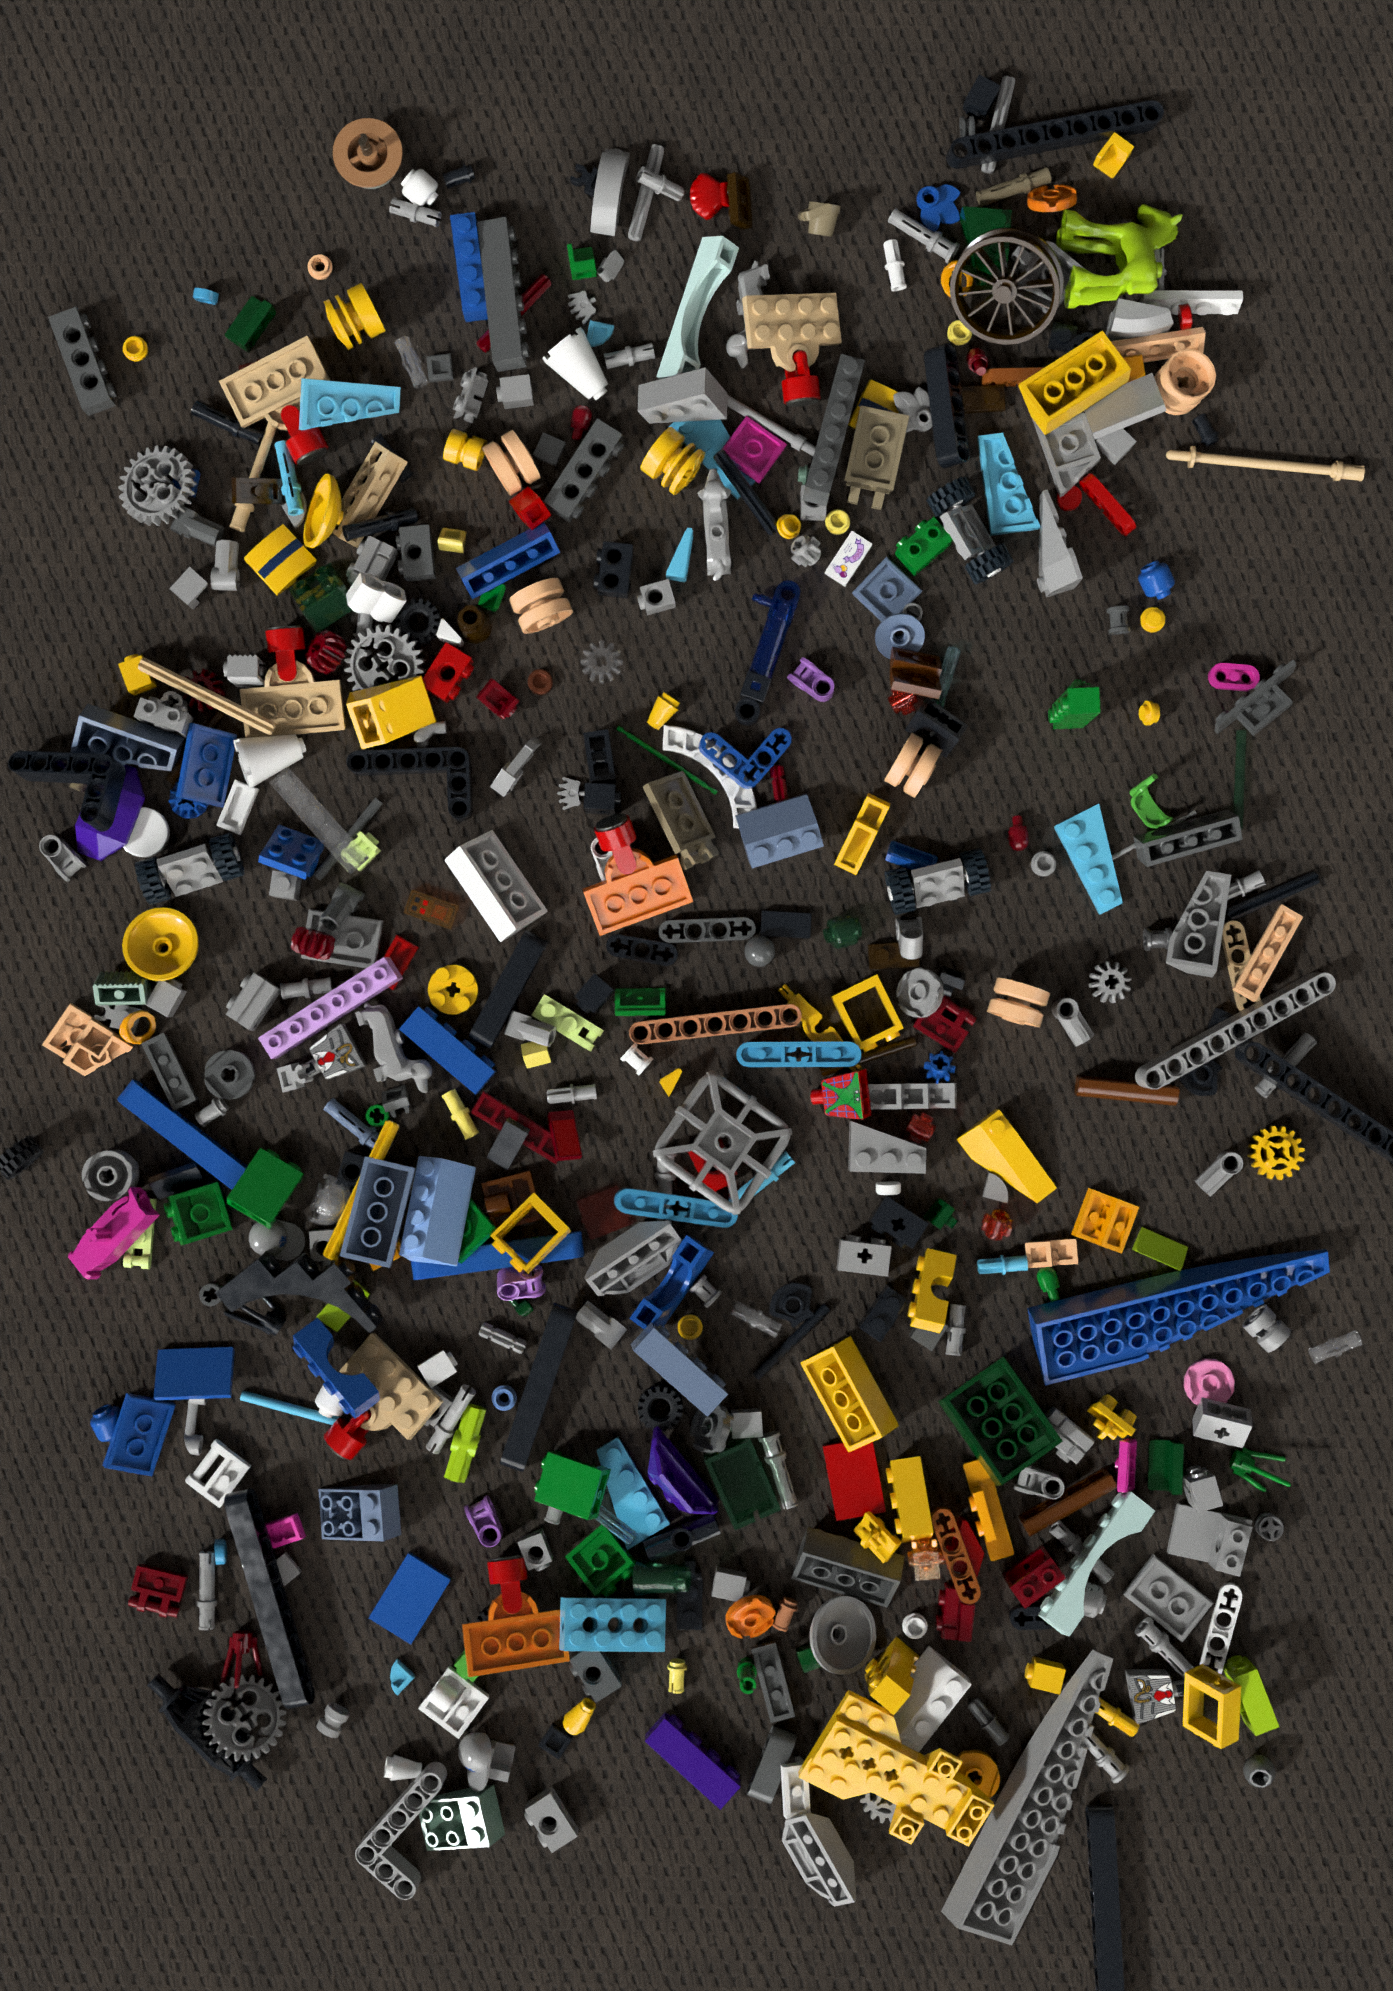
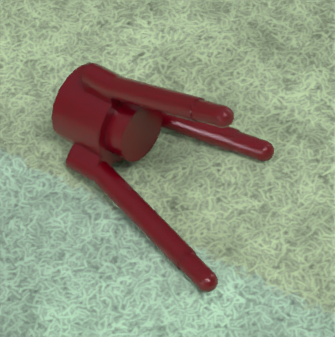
M233 1631L232 1637L229 1640V1649L220 1684L226 1682L234 1652L237 1654L234 1687L239 1688L242 1654L250 1653V1648L253 1651L257 1673L259 1676H262L263 1672L257 1647L258 1637H253V1631Z

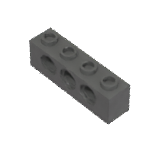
M73 307L49 316L48 319L82 410L90 416L116 406L113 399L117 397L116 391L111 382L107 383L105 375L108 374V370L103 359L99 360L96 352L100 351L95 337H90L88 329L91 328V324L86 313L82 314L77 307ZM81 334L78 341L71 342L74 335ZM84 357H89L87 364L80 365V361ZM92 380H98L94 388H88Z
M597 418L543 501L546 508L569 523L573 518L578 519L584 509L583 502L587 497L591 498L598 487L596 482L599 477L604 478L611 467L609 464L613 456L618 457L624 447L622 443L623 435ZM597 447H602L606 450L602 456H595L592 452ZM583 468L592 470V474L588 477L580 476L579 472ZM574 488L579 491V494L575 498H569L566 496V492Z
M1229 809L1133 836L1137 858L1147 867L1243 840L1239 816Z

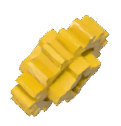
M1270 1126L1269 1132L1266 1129H1260L1262 1136L1254 1135L1253 1139L1256 1143L1249 1144L1248 1146L1254 1149L1253 1153L1248 1154L1249 1158L1255 1159L1251 1166L1254 1168L1260 1167L1258 1170L1259 1175L1267 1172V1179H1273L1275 1175L1277 1180H1283V1174L1287 1177H1292L1291 1169L1299 1171L1300 1168L1296 1163L1297 1161H1304V1158L1300 1157L1299 1153L1305 1151V1148L1298 1147L1297 1145L1302 1141L1301 1138L1293 1139L1295 1132L1290 1130L1286 1133V1127L1280 1126L1278 1131L1276 1126ZM1273 1136L1281 1137L1276 1142H1271L1267 1140ZM1290 1146H1291V1150H1292V1155H1291V1156H1290V1153H1289V1147H1290ZM1271 1148L1279 1149L1278 1153L1282 1158L1274 1157L1275 1153ZM1261 1149H1263L1264 1153L1263 1159L1261 1158ZM1279 1163L1284 1165L1281 1169H1271Z

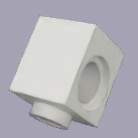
M441 1350L417 1365L429 1387L432 1388L456 1373L457 1371L454 1367L458 1364L451 1352L446 1354L444 1350Z

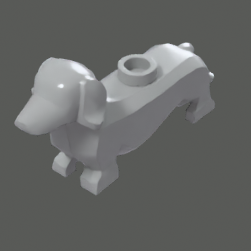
M754 261L750 270L743 271L738 275L740 300H737L738 315H743V318L742 298L750 295H763L760 287L766 286V279L770 278L768 264L759 266L758 261ZM746 329L731 336L727 340L726 345L728 355L735 357L741 368H745L748 364L747 350H751L747 346Z
M710 469L705 487L698 491V496L703 500V518L707 545V576L714 575L713 580L716 581L722 575L731 574L726 501L731 494V490L724 487L717 470Z
M368 1002L364 1003L366 1010L355 1012L359 1026L369 1024L373 1030L374 1055L377 1062L381 1065L373 1069L377 1082L385 1081L388 1077L396 1081L413 1078L419 1091L427 1093L428 1079L433 1073L431 1064L425 1059L410 1060L405 1057L401 1046L405 1042L403 1033L396 1029L392 1015L387 1007L384 1005L371 1006Z

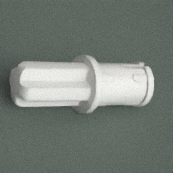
M890 239L884 242L883 246L887 262L885 269L889 273L891 291L904 290L907 288L903 272L905 264L904 261H901L898 241Z

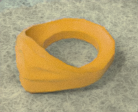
M958 260L952 261L945 266L941 274V285L949 297V278ZM963 273L967 279L966 287L972 286L973 277Z
M144 1010L129 1014L120 1025L119 1034L121 1038L132 1044H141L149 1040L156 1029L155 1018L148 1011ZM140 1017H147L150 1022L148 1032L142 1036L135 1037L131 1030L134 1022Z

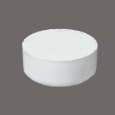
M895 1181L877 1182L876 1193L879 1195L900 1194L901 1183Z

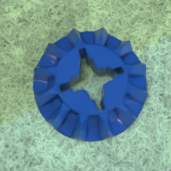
M176 782V785L170 790V798L168 800L172 810L180 817L186 819L202 815L208 805L194 801L195 807L187 802L183 804L184 799L176 797L178 782Z

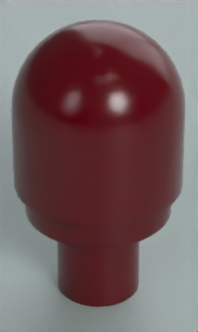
M980 348L971 349L966 356L969 369L982 376L986 373L988 364L986 354Z
M579 405L573 410L570 423L571 427L574 428L572 439L581 441L583 431H587L590 427L592 412L586 405Z
M1013 816V827H1010L1008 831L1009 845L1015 851H1022L1029 843L1028 830L1026 826H1023L1022 816Z

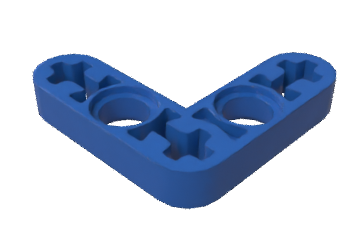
M777 728L770 733L747 760L719 735L710 732L702 736L699 742V750L744 789H751L760 782L787 750L792 738L788 730ZM774 736H784L783 742L785 745L780 743L775 750L770 748L776 741ZM705 740L708 742L714 740L716 742L714 747L718 751L722 747L725 749L718 759L715 757L718 752L714 748L706 749L707 743ZM766 752L769 754L771 762L767 765H762L758 761V754ZM729 754L735 757L736 765L734 767L725 766L723 763L725 755ZM754 766L759 769L752 777L754 782L752 780L744 781L745 775L743 772L748 774Z

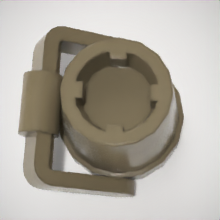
M809 201V207L799 211L798 218L800 221H809L808 233L832 237L841 206Z

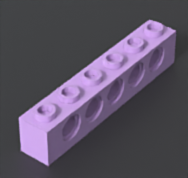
M383 957L258 1039L271 1059L279 1058L403 979L392 959L390 957Z

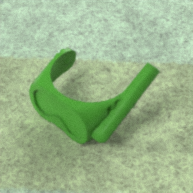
M1152 774L1129 791L1132 796V808L1144 824L1151 829L1163 827L1173 820L1172 816H1167L1156 805L1149 794L1148 785L1158 778L1156 774Z

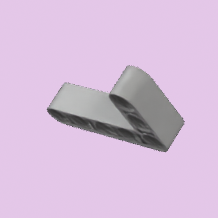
M431 1762L424 1768L364 1835L355 1851L358 1863L402 1900H408L414 1896L421 1881V1874L391 1844L440 1791L447 1777V1770L440 1762ZM429 1775L435 1776L438 1781L431 1780ZM413 1793L419 1794L422 1799L414 1797ZM397 1811L403 1812L405 1817L400 1816ZM381 1829L387 1830L389 1834L383 1833ZM365 1847H370L373 1852H369ZM384 1864L391 1865L392 1869L387 1868ZM403 1881H408L411 1885H407Z

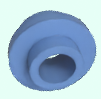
M501 1385L492 1393L493 1405L502 1411L511 1409L517 1401L515 1390L508 1385ZM502 1393L508 1394L509 1400L507 1402L500 1400Z

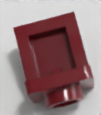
M492 678L476 696L481 703L502 719L510 717L516 711V704L519 702L516 697L512 696Z

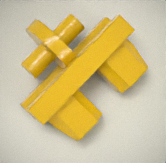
M1109 1394L1104 1395L1097 1403L1090 1405L1087 1409V1412L1096 1418L1093 1425L1099 1429L1097 1437L1102 1440L1108 1436L1114 1440L1117 1435L1122 1439L1127 1435L1132 1436L1136 1430L1132 1426L1137 1416L1127 1409H1123L1119 1416L1112 1412L1118 1402Z
M870 1511L864 1514L862 1521L853 1530L861 1539L860 1544L864 1549L870 1548L882 1563L888 1562L901 1545V1540L896 1535H892L885 1528V1523L879 1517L876 1518Z

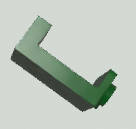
M260 1148L228 1195L227 1204L271 1229L286 1201L298 1183H301L303 1180V1173L296 1164L292 1162L287 1164L280 1160V1156L270 1149L265 1151Z
M558 1450L549 1451L542 1460L541 1468L543 1471L541 1478L535 1485L536 1496L534 1501L586 1520L598 1518L611 1469L604 1466L596 1467L564 1456Z

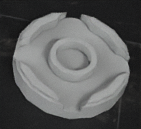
M915 968L905 973L900 979L896 990V998L899 999L900 1004L898 1005L906 1015L916 1018L928 1017L935 1013L941 1005L944 995L940 977L933 971L924 968Z

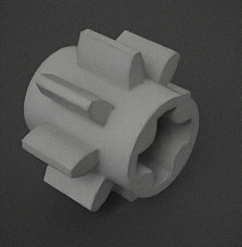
M805 535L796 538L791 545V552L794 554L791 559L798 565L802 564L804 567L814 565L821 556V550L818 548L821 543L813 536Z

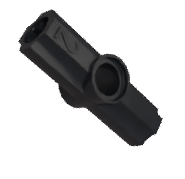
M707 1514L685 1524H677L673 1529L643 1540V1544L648 1558L653 1562L675 1552L686 1551L692 1545L721 1534L715 1515ZM679 1532H685L688 1534L689 1539L681 1543L675 1539V1535Z

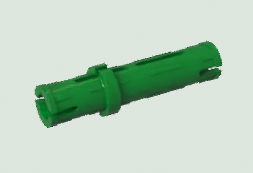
M748 1657L742 1658L741 1663L739 1662L737 1667L740 1689L745 1694H751L754 1692L753 1688L756 1689L755 1677L757 1669L753 1660Z

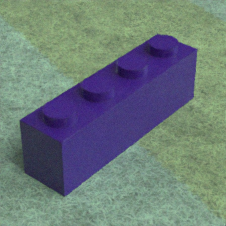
M665 1712L645 1734V1742L721 1810L741 1787L740 1774L731 1765L726 1767L721 1763V1757L712 1748L707 1750L701 1744L702 1740L693 1731L688 1733L682 1727L684 1725L683 1722L676 1715L672 1714L669 1716Z

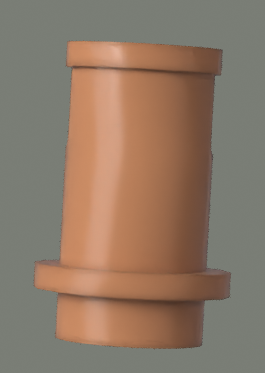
M783 1597V1600L779 1601L780 1608L772 1626L780 1631H788L793 1613L798 1610V1602L790 1597Z

